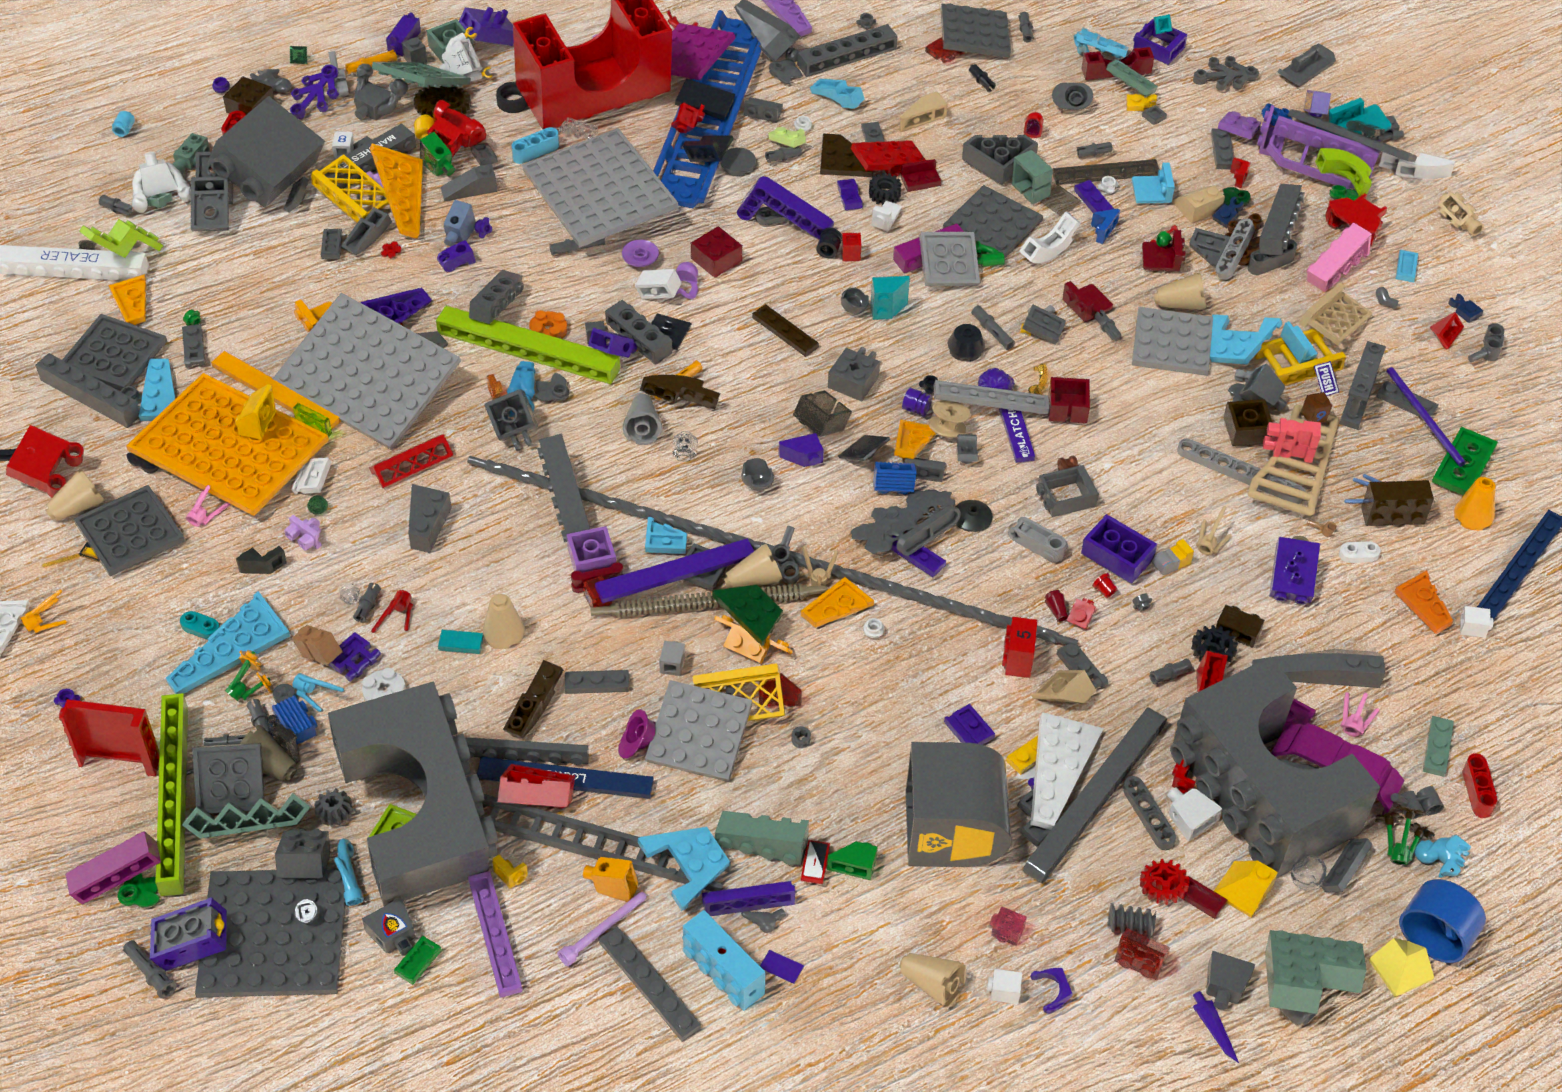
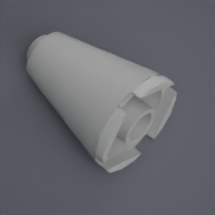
M639 394L634 397L625 417L623 434L629 441L631 439L638 445H647L657 440V437L662 432V423L650 396Z

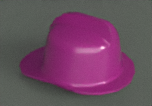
M636 710L629 718L618 748L619 756L623 759L633 756L638 749L647 747L654 739L656 723L648 719L644 710Z

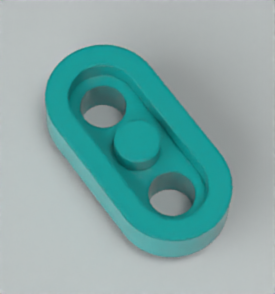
M195 611L185 612L180 617L181 628L185 632L206 640L219 628V623L216 619Z

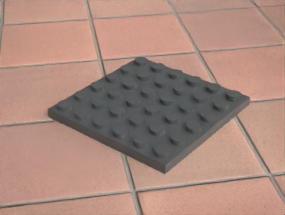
M338 868L326 869L323 878H277L276 870L211 871L207 899L212 897L227 910L226 950L199 959L195 989L196 998L338 994L346 905L343 895L345 889ZM305 899L317 903L320 910L318 918L308 924L299 921L295 916L296 905Z

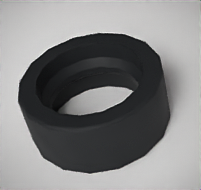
M516 82L504 83L497 89V105L502 111L518 113L528 107L523 96L516 100L504 99L508 95L522 96L516 86Z

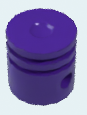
M910 387L904 396L902 409L925 417L932 403V395Z

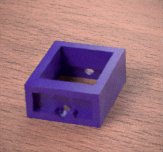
M1152 19L1143 26L1140 32L1135 34L1133 48L1150 47L1154 59L1169 65L1185 48L1188 34L1173 27V31L1156 34L1154 19ZM1154 36L1169 43V45L1165 48L1148 39Z

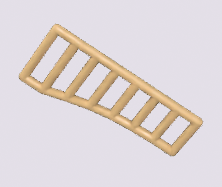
M1296 404L1293 407L1290 420H1295L1299 423L1306 421L1299 419L1300 413L1302 414V405ZM1329 414L1327 422H1330L1329 428L1321 425V434L1327 436L1325 440L1320 439L1318 447L1323 448L1322 453L1315 452L1313 458L1319 461L1318 466L1292 458H1284L1280 455L1279 457L1272 456L1252 478L1248 496L1312 516L1317 504L1339 418ZM1278 462L1316 474L1315 480L1273 466ZM1266 474L1274 475L1312 487V491L1308 493L1263 478ZM1258 485L1309 501L1308 506L1306 507L1258 492Z

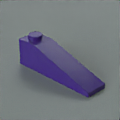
M421 287L360 303L400 324L431 303L432 299Z

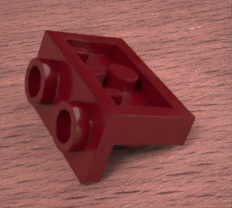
M935 159L902 165L901 180L907 192L941 186V178L936 170L937 162Z

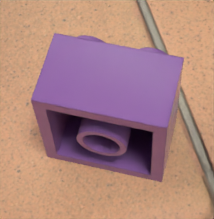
M607 526L566 534L568 552L574 571L583 573L594 569L607 568L616 562V555Z

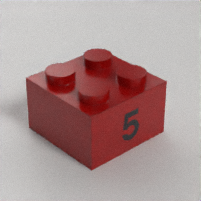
M1012 617L1011 625L1007 624L1002 666L1006 667L1005 675L1024 678L1031 677L1035 653L1037 619Z

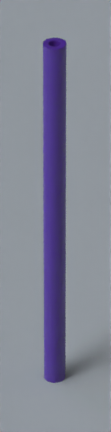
M1393 367L1388 368L1386 372L1458 466H1464L1466 461Z

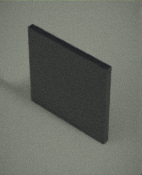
M658 313L651 323L656 325L664 335H668L671 338L672 349L678 350L692 325L690 322Z
M863 435L838 455V457L865 461L867 458L871 459L875 455L874 452L891 439L890 437Z

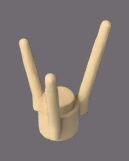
M1226 506L1222 507L1210 534L1204 536L1207 521L1204 519L1202 522L1196 546L1199 552L1204 555L1217 554L1218 550L1232 537L1231 534H1228L1217 544V538L1214 536Z
M803 545L802 549L808 569V576L811 578V585H827V579L831 577V571L838 551H834L827 571L822 568L813 570L807 548Z

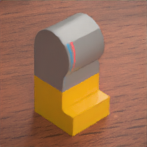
M1184 539L1176 542L1175 546L1155 555L1152 563L1162 575H1167L1191 564L1194 550Z

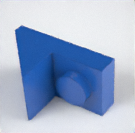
M1120 209L1093 213L1091 226L1096 228L1097 243L1103 245L1116 227Z

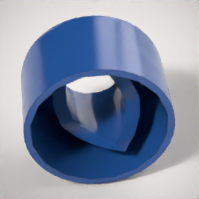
M1433 879L1422 884L1399 918L1400 929L1409 942L1425 947L1429 957L1445 963H1456L1464 959L1486 924L1485 911L1477 898L1462 886L1443 879Z

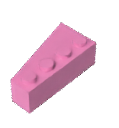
M1355 223L1349 228L1346 227L1341 236L1331 243L1330 248L1326 252L1323 251L1318 260L1308 267L1307 281L1323 292H1326L1339 281L1341 274L1346 275L1352 265L1357 266L1362 256L1365 258L1369 256L1372 233Z

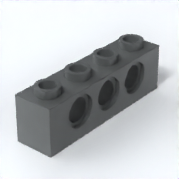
M501 270L470 301L469 318L488 324L495 318H498L499 314L522 293L524 289V283H522L523 275Z
M621 300L605 310L606 324L618 334L634 339V343L637 344V350L653 364L656 365L672 354L671 338L659 331L656 325H652L647 321L644 315H640L635 311L632 305Z

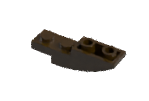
M662 374L647 376L643 378L640 391L648 395H654L669 402L677 403L678 397L686 401L695 402L712 409L716 408L721 394L702 387L703 380L682 375Z
M543 660L528 690L520 696L503 731L522 739L529 733L554 696V688L564 671L562 667Z

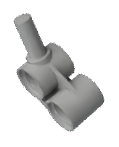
M335 51L328 52L330 64L335 66L339 72L338 76L334 79L335 88L339 92L338 97L349 96L344 69L338 68Z

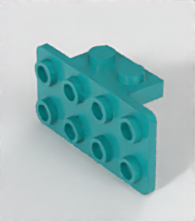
M1361 97L1329 110L1330 123L1367 137H1372L1392 127L1391 122L1377 104L1364 108V101ZM1315 127V128H1317V129H1320V130H1323V131L1332 133V132L1327 131V130H1325V129H1322V128H1319V127Z

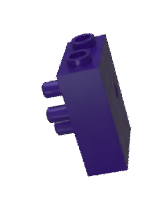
M487 7L486 10L464 8L459 23L465 30L468 27L474 28L469 32V35L477 33V36L474 38L475 41L513 46V24L507 18V10L503 9L502 11L493 12L494 10L491 7Z
M1285 537L1278 538L1269 597H1274L1278 601L1293 600L1295 603L1302 605L1311 603L1314 597L1320 543Z

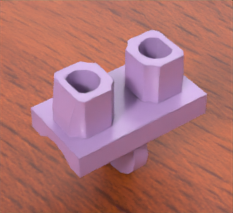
M295 515L289 518L290 525L284 530L286 538L293 541L296 537L300 536L301 538L297 540L298 545L305 551L312 546L316 549L322 546L318 541L319 533L321 532L318 519L311 518L310 520L305 519L302 521Z

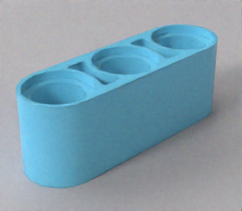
M549 127L514 141L511 145L513 161L517 164H523L559 148L558 130Z

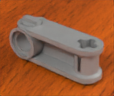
M1020 517L1015 527H1011L1008 530V535L1013 541L1048 561L1057 563L1063 560L1065 550L1068 548V543L1063 536L1026 517Z

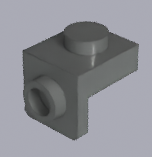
M957 435L956 453L958 461L965 464L978 461L977 435Z

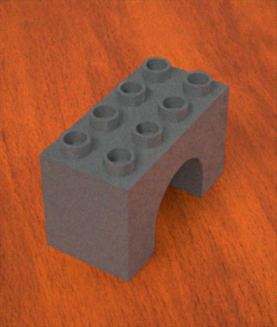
M1270 656L1186 698L1180 719L1177 721V729L1173 743L1170 746V752L1174 761L1179 765L1182 759H1184L1183 767L1191 764L1190 771L1196 777L1198 791L1209 799H1213L1222 808V819L1228 830L1233 834L1240 833L1249 844L1248 850L1252 860L1260 861L1277 871V879L1361 834L1380 786L1353 754L1323 768L1301 769L1285 764L1267 750L1264 744L1280 737L1297 687Z
M433 681L328 712L333 745L345 783L377 774H395L413 782L425 796L422 808L411 821L394 830L367 838L370 863L383 906L400 897L404 901L467 881L468 876L489 871V858L498 856L495 844L498 842L497 833L491 816L479 819V816L484 815L481 802L484 800V795L477 774L465 777L471 774L468 762L471 758L464 734H458L454 720L457 719V714L450 693L439 696Z

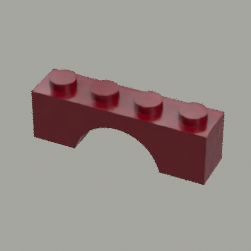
M1150 47L1133 48L1128 56L1119 60L1140 75L1152 74L1154 56ZM1100 51L1084 53L1081 69L1085 80L1115 77L1106 70L1108 64L1113 61L1105 59Z

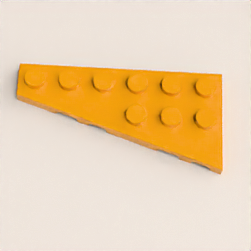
M372 143L370 151L399 233L417 239L420 234L423 159Z

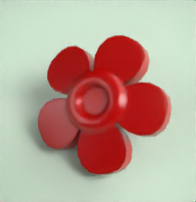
M396 241L391 242V244L386 243L382 246L383 251H381L382 257L394 258L396 253L401 252L402 248L398 246Z

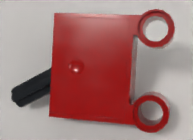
M32 425L29 426L16 449L0 450V461H9L6 466L7 476L42 490L51 498L66 484V479L62 475L54 474L62 458H65V462L69 466L77 467L83 462L84 447L80 443L69 442ZM71 453H77V454H79V455H78V456H72V455H70V454H71ZM52 485H59V486H61V487H60V488H54V487H52Z

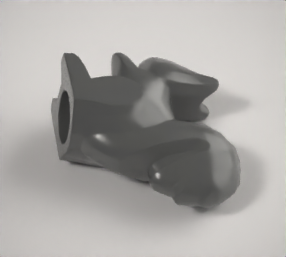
M279 69L258 70L259 76L254 73L250 74L252 80L271 86L273 92L285 93L292 89V84L288 79L279 78Z

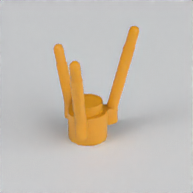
M58 590L32 611L20 617L28 632L34 630L35 633H38L41 630L67 623L66 620L39 625L43 622L39 614L59 601L56 597L62 593V590Z

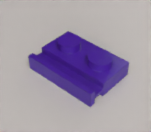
M971 704L944 718V723L961 743L983 745L995 738L994 731Z

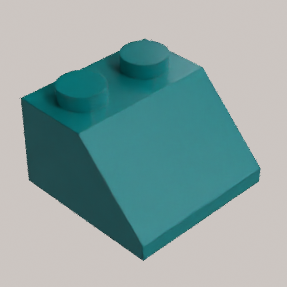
M910 276L872 277L870 304L873 320L892 319L908 305Z

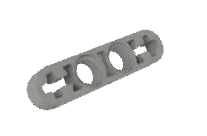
M1242 219L1238 222L1216 265V273L1222 280L1232 277L1251 240L1255 227L1250 219ZM1237 240H1243L1240 244H1234ZM1230 254H1236V256L1231 259L1227 258Z

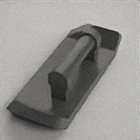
M1318 43L1302 55L1293 58L1291 65L1283 70L1279 68L1277 72L1300 87L1332 66L1336 58L1334 52Z

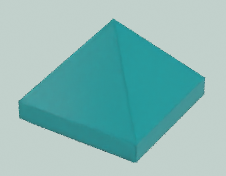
M1170 14L1154 17L1156 34L1173 31Z

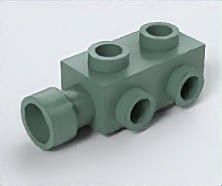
M191 133L174 152L175 162L172 164L182 175L185 172V168L192 169L196 166V152H210L207 137Z

